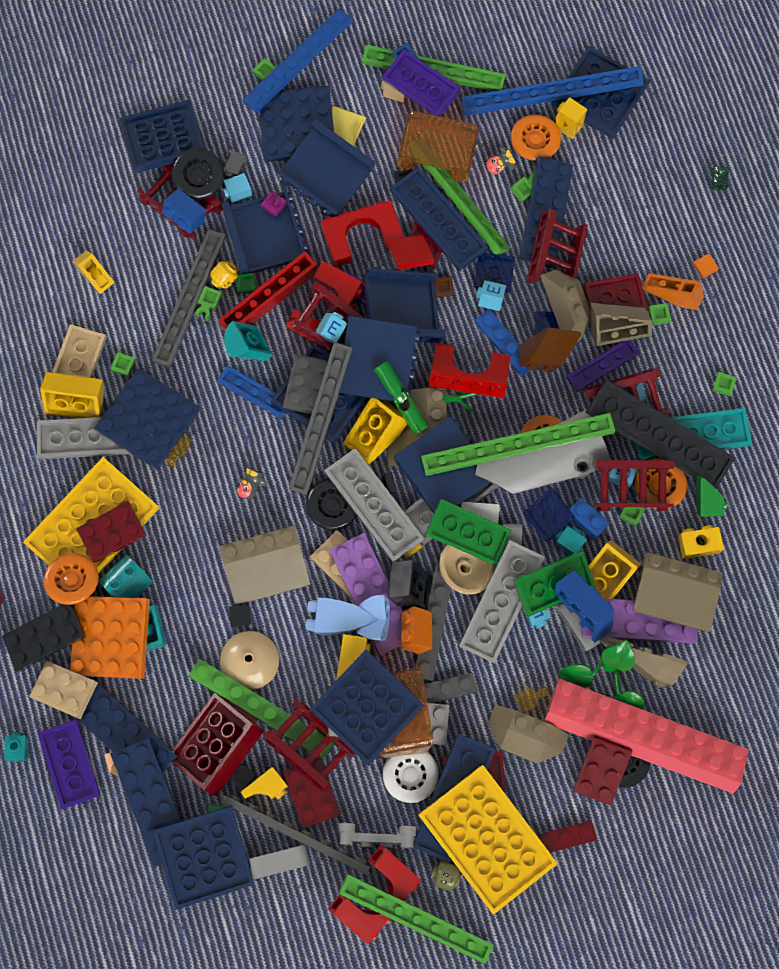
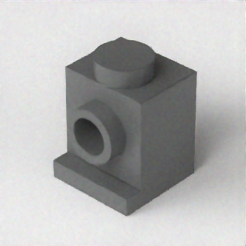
M229 149V159H226L223 164L225 179L243 174L248 164L246 155Z

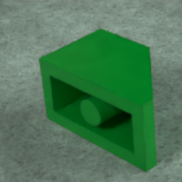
M697 476V514L701 517L724 516V511L727 509V502L724 496L704 477Z

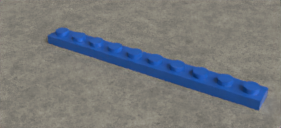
M641 66L464 96L461 97L464 116L568 99L569 97L573 98L643 86L644 81Z

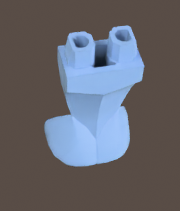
M385 595L372 596L363 601L359 606L329 598H318V600L308 602V612L316 613L315 620L307 619L305 628L308 631L325 636L356 631L361 636L371 640L385 641L387 638L390 604Z

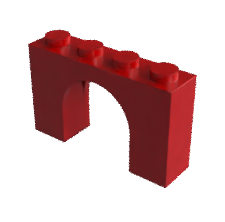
M391 200L379 201L376 205L370 207L363 206L356 211H346L340 216H330L321 221V230L334 267L352 263V254L346 240V235L356 225L369 224L374 226L380 232L387 252L390 251L387 246V240L404 238Z
M322 261L314 275L316 282L334 291L342 301L353 309L355 307L353 303L356 298L359 299L363 294L362 281L325 261ZM295 309L291 317L299 319L302 312ZM309 317L305 325L314 330L320 320ZM290 321L286 323V327L290 331L327 350L303 331L300 333L295 330Z
M436 343L429 386L504 399L511 355L492 352L490 366L486 371L475 374L467 373L458 369L453 363L455 346Z
M380 845L368 861L386 877L388 894L406 901L405 899L410 893L415 892L421 879L384 846ZM340 894L327 908L367 945L375 940L381 928L391 921L390 918L374 910L357 907L347 897Z

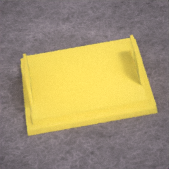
M332 106L334 133L354 146L366 117Z

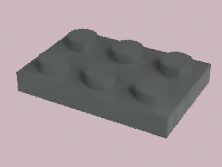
M296 354L283 408L312 414L328 361Z

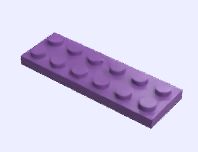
M365 533L329 549L356 606H359L363 601L372 596L385 595L388 598L390 585ZM389 598L390 618L387 638L385 641L372 640L380 656L401 646L402 609Z
M604 599L612 604L614 619L612 630L603 637H612L618 640L696 644L698 642L696 628L633 611L635 600ZM586 626L584 628L581 627V638L593 637Z

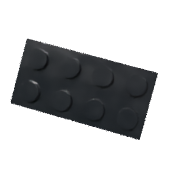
M62 604L8 632L2 638L15 671L20 672L86 638V634L74 605Z

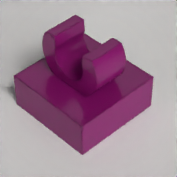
M271 191L261 203V207L276 217L286 206L287 201Z

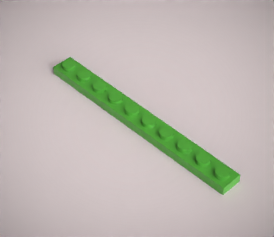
M608 413L421 456L425 475L429 476L614 434L615 428L611 414Z

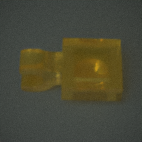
M182 436L167 457V466L175 468L178 458H185L192 443L191 439Z
M547 686L536 692L530 687L515 694L514 698L521 713H525L540 706L538 700L550 695Z

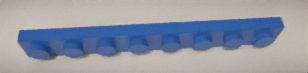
M341 9L336 10L242 99L243 104L256 113L261 110L352 23V17Z

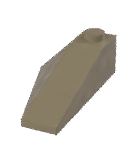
M612 637L600 639V642L607 648L623 642ZM630 643L635 655L633 669L645 679L654 682L653 685L656 687L665 688V686L673 685L687 666V661L664 653L663 655L651 654L652 651L648 648L636 647L634 649V645Z

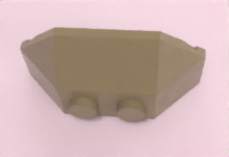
M558 270L540 275L559 329L581 332L578 340L580 341L591 320V311L580 281Z
M498 705L494 706L488 722L501 750L536 764L563 753L569 736L568 733L554 725Z

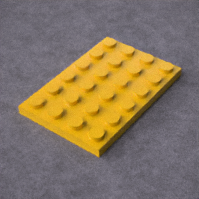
M102 457L23 543L48 566L59 556L69 553L82 554L91 559L76 528L126 501H129L143 527L160 507ZM121 550L94 563L97 567L98 575Z
M483 765L418 814L493 915L558 864Z

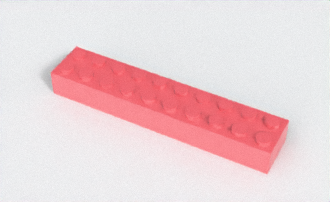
M558 680L544 722L589 740H593V737L597 736L632 749L631 755L733 794L741 785L749 749L565 680Z

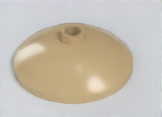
M449 545L444 547L440 555L439 565L444 580L452 589L463 594L472 595L485 590L495 571V565Z
M245 631L236 634L225 644L220 656V666L223 674L249 690H256L267 685L276 675L279 667V654L275 644L266 635L255 631ZM246 656H252V661L246 662Z

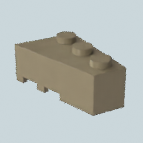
M590 303L591 334L597 346L652 336V320L646 308Z

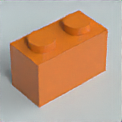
M415 606L401 612V649L416 654L432 649V612Z

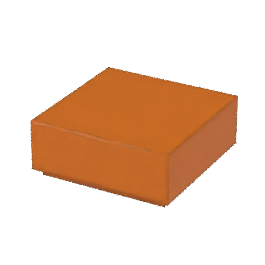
M710 254L693 262V266L702 279L719 269Z

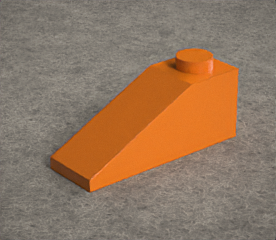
M649 273L642 286L643 290L678 307L698 310L704 298L701 282Z

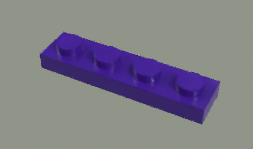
M631 340L623 341L566 376V379L577 393L638 356L639 351Z

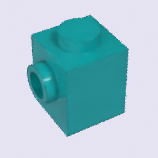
M567 526L565 530L561 529L556 535L555 539L558 541L555 546L571 555L578 552L587 539L581 535L582 533L577 528Z
M12 732L11 736H5L4 761L28 762L30 738L24 736L22 732Z

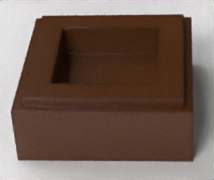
M440 277L434 280L436 298L454 296L452 277Z

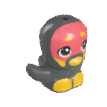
M500 146L499 150L501 153L487 159L486 167L491 174H500L507 167L511 171L514 170L515 163L517 162L510 148Z
M247 467L246 477L242 478L238 485L237 493L240 497L249 500L256 495L258 484L260 483L265 486L266 481L263 473Z

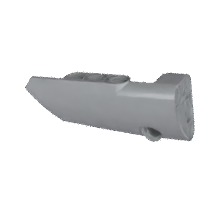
M586 410L557 425L590 418L591 415L585 413ZM601 436L478 464L475 475L496 484L511 494H516L572 478L583 479L589 473L597 470L593 469V461L610 460V456ZM577 466H585L586 471H579Z

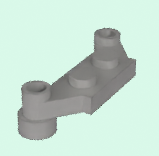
M339 823L338 832L340 833V845L350 846L353 842L365 848H371L373 844L382 845L387 849L393 848V845H401V848H413L416 827L400 826L399 835L355 833V824Z

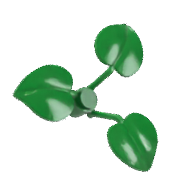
M627 640L606 648L602 652V660L598 662L593 672L585 664L569 665L558 672L563 680L587 688L593 683L591 676H595L601 667L607 672L614 671L617 695L612 698L642 710L644 709V699L639 693L630 690L621 693L619 688L618 670L628 671L635 664V655Z

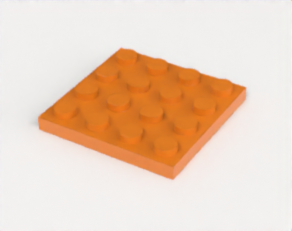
M88 597L84 601L75 604V610L86 638L72 644L70 671L82 676L145 679L150 599Z

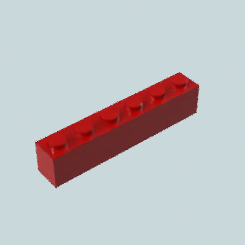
M303 252L218 319L220 328L225 333L232 321L253 325L311 279L317 272V264L306 252Z

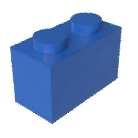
M177 189L164 200L162 213L189 234L205 222L207 210L180 189Z
M581 497L565 515L568 520L593 541L600 536L610 523Z

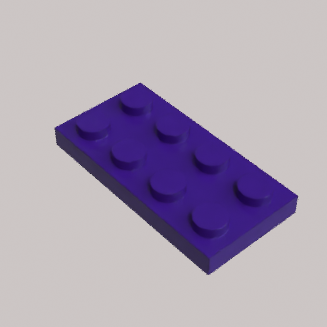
M405 49L381 77L384 82L438 119L461 91L459 86Z
M75 719L39 732L38 736L61 810L100 797L101 793L78 720Z

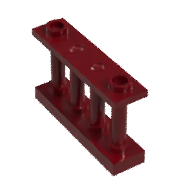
M173 164L162 166L163 175L146 193L140 188L137 189L138 200L144 206L149 205L177 227L185 238H191L195 241L197 239L195 231L189 234L181 229L178 224L162 213L164 200L159 204L152 198L168 180L172 179ZM175 187V188L166 196V198L169 197L172 193H174V192L177 190V188ZM213 195L205 199H193L195 202L200 200L204 204V209L207 210L206 216L213 211L218 215L223 211L221 202Z
M549 209L542 213L526 282L533 284L542 280L540 275L547 273L544 269L545 262L565 269L566 275L576 279L584 241L587 237V224L574 229L556 221L557 211ZM553 228L573 236L572 244L568 245L554 239L552 236ZM549 245L570 253L568 263L549 255Z
M313 283L310 287V290L314 292L313 299L299 319L290 317L288 321L293 324L292 327L300 333L303 331L331 352L334 343L326 341L315 332L321 320L314 330L305 325L318 303L323 300L327 302L328 309L325 313L333 314V312L337 313L338 311L343 315V321L348 323L349 316L364 317L322 284Z
M656 367L610 381L620 388L626 387L629 389L630 394L638 399L639 395L636 387H638V383L645 382V384H648L654 409L664 415L670 414V409L667 407L662 408L655 381L656 378L661 376L659 369ZM602 383L582 389L584 397L593 400Z
M593 461V469H599V472H601V503H593V507H599V511H610V507L656 508V511H668V508L674 507V503H666V473H668V469H674V461ZM610 469H618V473H620V503H608V472H610ZM630 469H637V473H639V503H628V473ZM649 469H656V473H658V503H647V473H649Z
M295 700L291 706L295 711L277 731L274 730L272 732L269 729L262 739L323 792L330 784L328 781L329 774L346 755L352 759L355 753L339 737L328 736V727L309 711V707L304 702ZM302 716L310 724L292 744L287 745L282 740V736ZM317 729L325 737L307 758H302L297 754L298 748ZM333 742L340 751L322 771H316L312 767L313 762Z

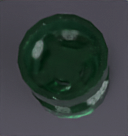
M715 166L711 168V177H713L710 181L711 189L725 190L729 187V181L727 180L729 176L728 167Z

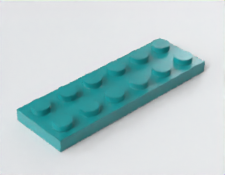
M745 408L669 417L722 450L752 445ZM636 443L639 460L660 458Z

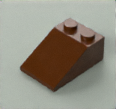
M547 327L519 345L520 367H526L528 370L542 369L544 372H554L556 368L563 365L579 340L581 332Z

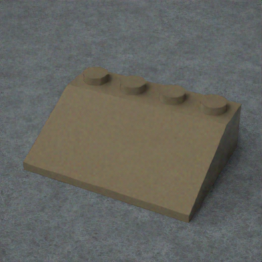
M422 388L411 390L410 397L429 426L414 435L409 425H406L401 435L388 446L389 467H398L393 460L394 455L446 420V403L443 398L446 395L447 389ZM406 399V403H399L405 409L410 407L408 399ZM389 400V403L399 410L394 401Z
M295 525L219 546L235 606L310 585Z
M647 552L640 569L633 611L710 632L723 573Z

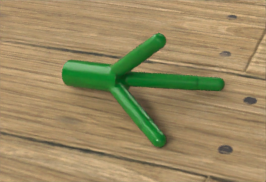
M458 391L457 394L444 396L443 400L445 403L458 402L468 411L472 412L473 409L462 401V398L477 394H462L463 392Z

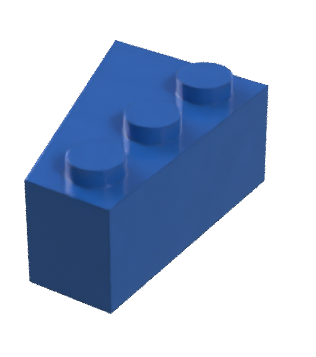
M572 571L556 583L555 594L570 613L575 612L581 619L579 624L582 628L586 626L592 633L593 637L591 639L594 643L612 630L614 619L612 604L602 599L599 592L595 588H591L582 575Z

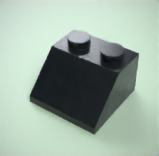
M414 560L394 562L390 572L388 598L399 607L409 609L415 606L428 611L432 576Z

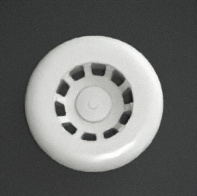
M415 746L399 748L387 758L384 764V785L388 792L399 801L406 803L420 802L432 794L438 783L439 772L434 758L422 748ZM406 759H411V762H410V763H406L405 760H406ZM414 760H417L420 763L417 765L414 763ZM402 762L403 766L401 768L398 767L399 763ZM421 765L424 766V768H425L424 771L421 770V768H420ZM395 770L399 771V775H395ZM423 774H426V780L422 779ZM420 782L424 783L421 787L418 786ZM402 785L407 786V790L403 789ZM410 787H415L416 790H410Z

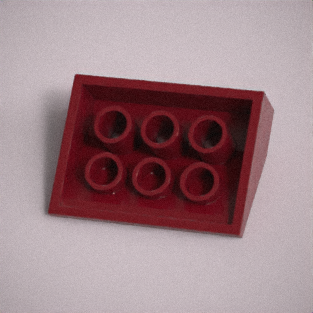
M214 693L172 751L178 757L172 763L204 791L217 796L264 730Z

